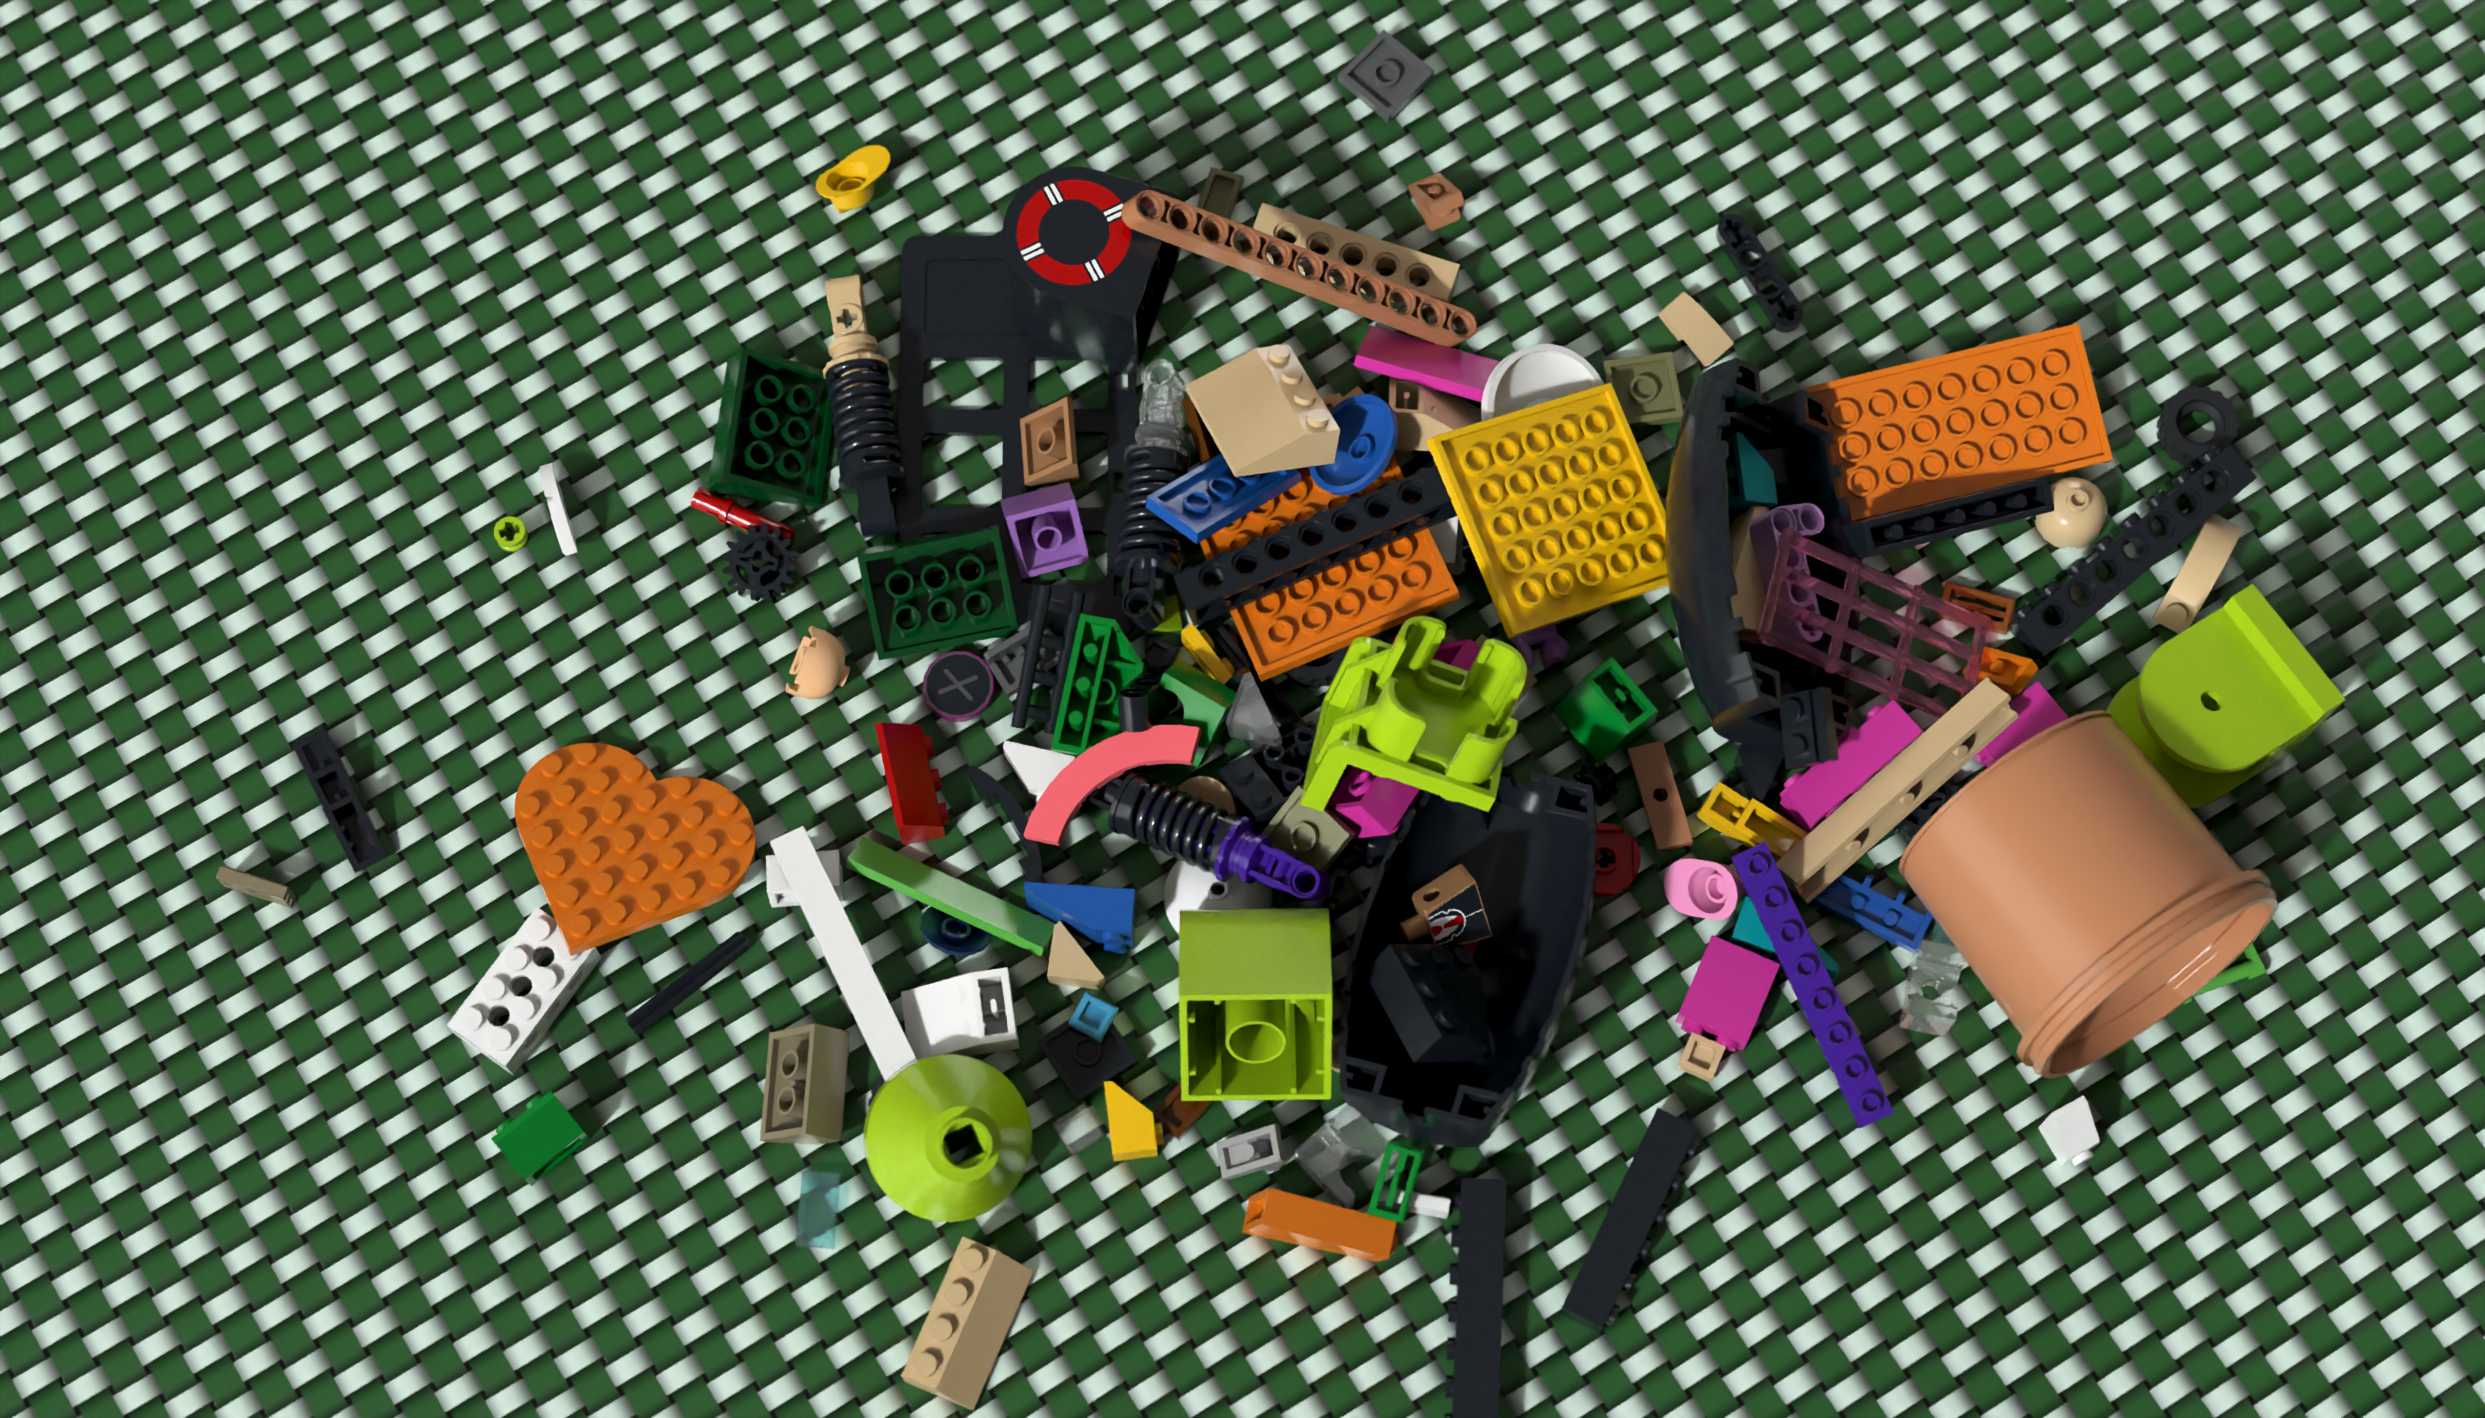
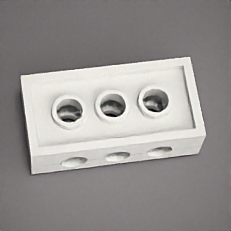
M536 907L447 1026L456 1036L514 1075L602 956L595 947L570 956L555 919ZM554 956V960L550 965L540 967L544 958ZM532 985L531 991L527 995L518 996L519 991L524 986ZM510 1015L506 1024L496 1026V1022L501 1016Z

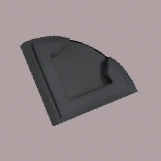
M1148 633L1145 640V658L1148 666H1173L1180 653V647Z

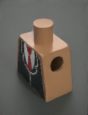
M1462 864L1455 866L1414 892L1412 900L1417 915L1399 923L1401 932L1408 943L1425 936L1430 944L1466 945L1492 936L1476 881Z

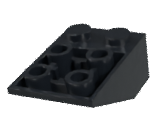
M1313 721L1219 769L1221 782L1230 790L1234 797L1237 814L1242 817L1247 816L1253 820L1255 834L1260 835L1298 785H1304L1317 729ZM1348 765L1346 766V768H1345V770H1344V772H1343L1341 778H1342L1348 771H1350Z

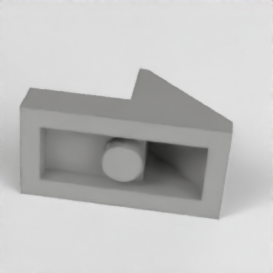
M1272 1124L1216 1142L1222 1179H1234L1259 1170L1279 1171L1285 1162L1279 1124Z

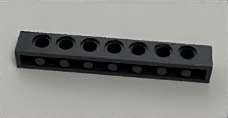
M2214 445L2198 458L2201 464L2192 471L2188 467L2172 479L2174 486L2166 493L2160 490L2145 502L2148 506L2145 511L2140 515L2134 512L2119 524V527L2122 529L2114 537L2108 534L2100 539L2092 547L2095 553L2086 560L2080 557L2066 568L2068 575L2060 582L2054 579L2039 591L2042 596L2033 605L2029 601L2012 614L2015 620L2008 625V628L2033 660L2045 657L2257 478L2231 445L2219 449ZM2205 474L2210 475L2214 480L2213 491L2208 490L2204 485L2203 479ZM2179 496L2185 498L2188 503L2186 514L2178 509L2177 499ZM2153 518L2161 523L2162 531L2159 536L2151 530L2150 523ZM2126 540L2135 546L2133 558L2128 557L2124 552ZM2099 563L2105 564L2109 570V576L2106 581L2101 579L2097 573ZM2073 585L2078 586L2082 591L2080 603L2075 602L2071 597L2070 591ZM2047 607L2051 608L2056 615V621L2053 626L2049 625L2044 619V611Z
M1437 466L1421 468L1402 480L1383 484L1376 491L1364 496H1354L1347 500L1345 504L1333 509L1321 510L1307 520L1297 524L1285 525L1280 531L1269 536L1257 537L1238 549L1221 552L1212 560L1200 565H1190L1180 573L1173 575L1180 597L1195 627L1456 517L1457 514ZM1411 499H1420L1418 502L1413 504L1406 503ZM1380 512L1387 513L1383 517H1373L1374 515ZM1347 526L1354 527L1350 531H1341V529ZM1313 540H1321L1317 545H1308ZM1280 554H1288L1283 559H1275ZM1247 568H1255L1250 573H1242ZM1213 582H1222L1217 587H1208Z

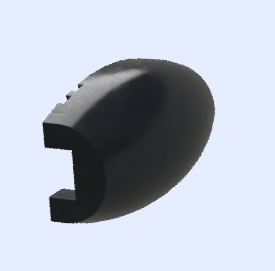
M1737 357L1706 370L1694 381L1679 425L1670 466L1665 512V558L1670 602L1681 650L1700 702L1712 728L1721 737L1747 745L1783 746L1779 707H1782L1781 696L1805 690H1814L1819 687L1831 688L1836 737L1849 733L1855 695L1848 693L1849 679L1857 677L1858 665L1855 663L1851 664L1852 648L1859 647L1860 603L1857 559L1849 560L1841 526L1852 523L1848 497L1840 498L1837 478L1844 476L1842 464L1833 465L1829 445L1837 443L1824 399L1802 389L1767 402L1761 399L1759 368ZM1736 432L1742 433L1774 471L1778 504L1769 508V511L1779 506L1811 503L1818 506L1824 516L1825 524L1822 531L1802 540L1824 631L1818 641L1793 651L1782 648L1777 639L1757 646L1739 641L1737 632L1744 630L1745 627L1743 618H1734L1730 597L1738 595L1736 578L1732 573L1733 557L1729 533L1733 517L1742 513L1728 511V478L1725 461L1728 458L1729 444L1726 441L1721 442L1722 439Z

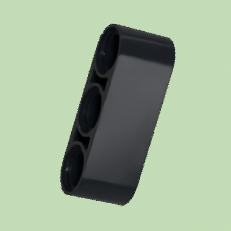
M1171 666L1149 667L1118 692L1120 730L1125 732L1147 731L1178 705V696L1172 691L1164 689L1159 683L1164 672Z

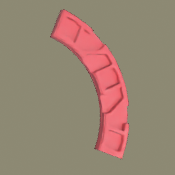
M1157 725L1143 732H1123L1092 746L1070 762L1048 785L1028 820L1023 836L1028 840L1061 846L1064 834L1071 820L1082 806L1081 803L1096 788H1101L1112 779L1124 774V771L1141 765L1149 766L1164 763L1193 765L1202 733L1200 727Z

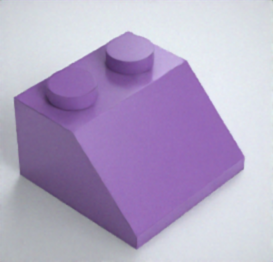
M1069 482L1000 500L1021 579L1090 562L1075 497Z

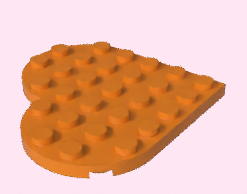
M580 743L555 750L531 767L521 781L516 794L515 818L517 829L570 956L721 901L742 884L752 861L754 862L756 853L754 823L746 806L733 792L718 783L697 777L682 776L656 781L652 772L640 759L619 747L602 743Z

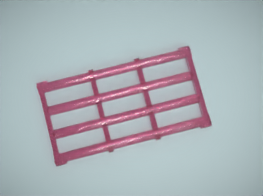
M1785 527L1782 530L1760 625L1755 637L1756 642L1770 648L1775 646L1825 668V672L1830 674L1837 673L1887 695V698L1890 700H1899L1938 718H1941L1951 707L1903 687L1905 669H1909L1961 692L1960 700L1975 688L1991 621L1989 616L1978 611L1971 612L1924 591V588L1917 584L1914 586L1865 565L1861 559L1847 557L1802 537L1800 532L1789 527ZM1794 548L1846 571L1847 576L1844 588L1840 589L1788 566L1787 561L1790 549ZM1858 578L1909 599L1905 617L1856 596L1855 591ZM1783 579L1839 603L1836 622L1779 597ZM1920 605L1974 628L1972 646L1917 623ZM1851 609L1902 631L1898 649L1847 627ZM1775 611L1831 635L1832 639L1828 654L1772 630ZM1913 637L1968 660L1965 677L1963 678L1910 655ZM1843 641L1893 662L1894 666L1890 681L1839 659Z

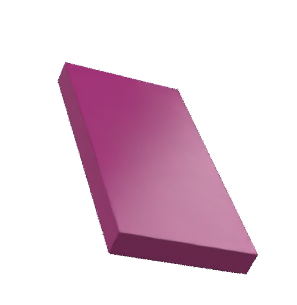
M1370 325L1356 354L1354 366L1482 402L1487 380L1500 361Z

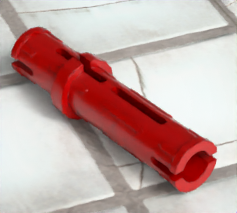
M701 486L698 487L693 495L691 507L718 518L719 523L724 525L729 523L749 532V525L756 526L759 532H761L763 524L771 526V535L776 529L784 532L782 541L787 538L793 540L795 537V528L781 524L756 511L743 507L732 497L726 499Z

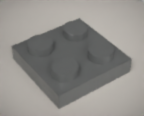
M1385 30L1338 74V82L1387 123L1434 78V70Z

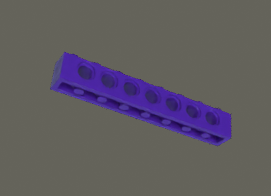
M1766 842L1731 857L1733 865L1857 1126L1862 1128L1893 1114L1894 1111Z

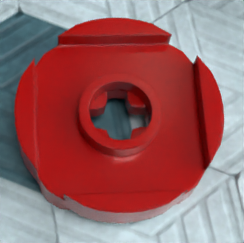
M1597 823V858L1600 852L1604 851L1607 852L1608 858L1614 859V863L1608 864V868H1600V864H1597L1595 896L1610 897L1630 888L1640 868L1641 854L1636 841L1631 839L1624 832V829L1610 823Z

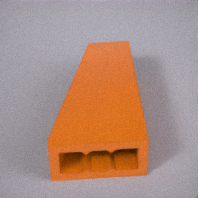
M1268 1188L1249 1197L1242 1233L1376 1262L1388 1259L1390 1254L1392 1255L1395 1252L1398 1243V1233L1395 1232L1397 1222L1273 1188Z

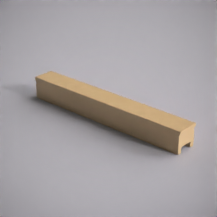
M1987 677L1776 862L1787 888L1807 904L2018 718V714L2010 708L2008 703L2011 701L2010 695L1994 685Z

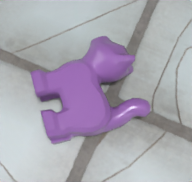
M1556 624L1510 639L1524 658L1527 667L1532 666L1535 659L1534 652L1530 647L1531 645H1541L1542 665L1545 669H1548L1554 663L1561 662L1565 658L1566 653L1570 651L1569 642L1557 633Z

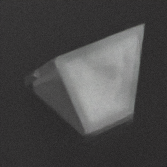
M1251 672L1244 674L1226 720L1229 736L1272 746L1282 744L1281 735Z

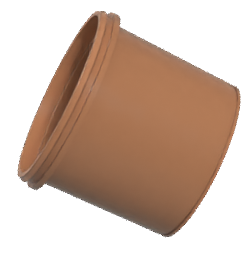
M2093 710L2066 719L2035 735L1997 760L1958 791L1926 822L1907 846L1899 863L1901 875L2023 1037L2017 1048V1056L2025 1066L2033 1067L2036 1074L2048 1079L2070 1074L2103 1058L2139 1036L2185 1003L2226 969L2251 945L2269 924L2278 906L2274 890L2270 889L2271 882L2266 874L2257 869L2247 871L2240 869L2116 720L2113 719L2112 715L2104 710Z

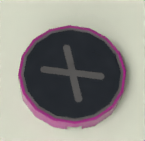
M952 651L939 656L929 665L923 678V693L928 706L938 717L950 722H966L988 709L994 697V679L989 666L979 656L965 651Z

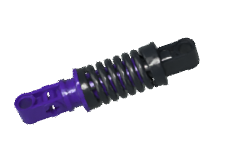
M1135 769L1124 781L1116 777L1101 788H1096L1085 799L1110 811L1109 828L1112 832L1125 834L1134 840H1139L1142 844L1150 845L1153 849L1162 850L1166 855L1174 856L1177 860L1185 861L1190 866H1198L1204 872H1212L1216 879L1221 882H1227L1237 875L1241 881L1247 884H1252L1258 880L1282 892L1291 893L1310 902L1322 901L1330 893L1331 880L1324 871L1300 861L1301 859L1273 847L1271 837L1264 834H1255V826L1251 818L1247 816L1242 817L1236 813L1228 814L1226 809L1222 807L1216 808L1213 803L1204 802L1200 797H1192L1187 791L1181 792L1178 787L1168 786L1165 781L1155 782L1153 776L1149 775L1145 770ZM1314 875L1316 879L1315 887L1306 893L1304 882L1308 876Z

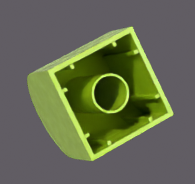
M1329 908L1180 910L1179 1019L1182 1101L1331 1099L1332 972Z

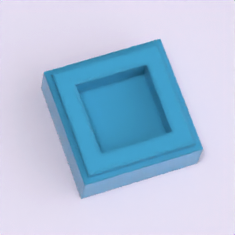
M1086 991L1068 1024L1085 1035L1102 1042L1119 1009Z

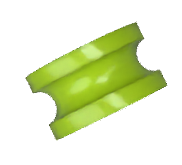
M504 517L494 527L495 539L498 545L505 551L516 552L521 550L528 541L527 529L523 522L516 517ZM514 527L516 532L520 530V533L514 534V540L508 541L506 536L502 538L503 535L508 534V528Z

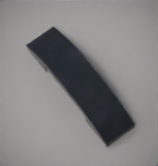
M975 766L969 767L967 769L969 779L985 808L988 809L997 803L1001 805L1028 856L1018 860L1020 871L1026 882L1044 883L1043 864L1037 841L1028 840L1023 836L1028 818L1013 796L992 776Z

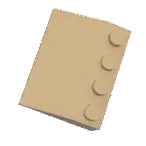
M1289 344L1255 348L1186 385V392L1235 477L1333 464L1335 462L1340 428Z

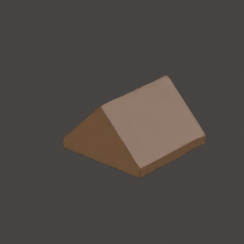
M1065 397L1021 418L1020 429L1025 485L1036 486L1079 482L1072 398Z

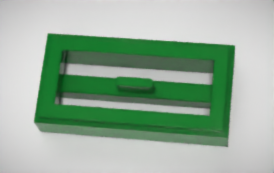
M1388 1140L1367 1211L1368 1214L1401 1224L1404 1223L1424 1154L1423 1150ZM1394 1150L1400 1152L1385 1207L1382 1210L1377 1208V1204ZM1407 1155H1411L1415 1158L1399 1213H1392V1206Z

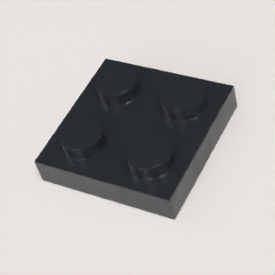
M1070 1019L1036 1041L1077 1104L1104 1087V1082L1113 1081L1139 1063L1137 1057L1113 1022L1102 1042L1070 1027L1068 1024Z

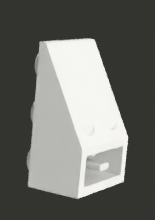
M1007 967L971 972L901 992L906 1038L917 1060L939 1054L971 1056L1019 1049L1011 980Z

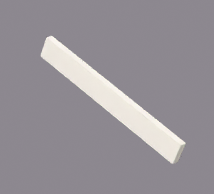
M804 826L771 840L770 845L884 1081H886L900 1068L917 1059Z

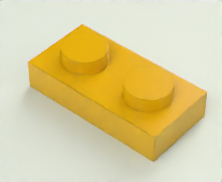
M1193 623L1181 631L1183 645L1204 673L1224 685L1235 674V670L1225 657L1219 659L1212 650L1215 648V644L1205 630L1199 632L1193 626Z

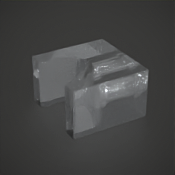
M1921 940L1910 959L1899 1028L1944 1037L1956 1021L1958 1007L1954 1006L1957 984L1962 967L1966 962L1955 946ZM1922 987H1934L1939 994V999H1927L1922 993Z
M1347 1104L1295 1150V1160L1337 1206L1351 1209L1355 1204V1195L1353 1190L1346 1186L1340 1177L1342 1165L1346 1160L1358 1155L1372 1157L1381 1165L1388 1141L1363 1115ZM1393 1150L1387 1170L1388 1173L1396 1169L1400 1155L1397 1151Z

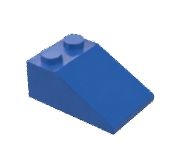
M1024 882V892L1030 909L1055 923L1061 921L1068 931L1096 947L1104 948V952L1123 954L1126 949L1134 950L1137 918L1135 889Z

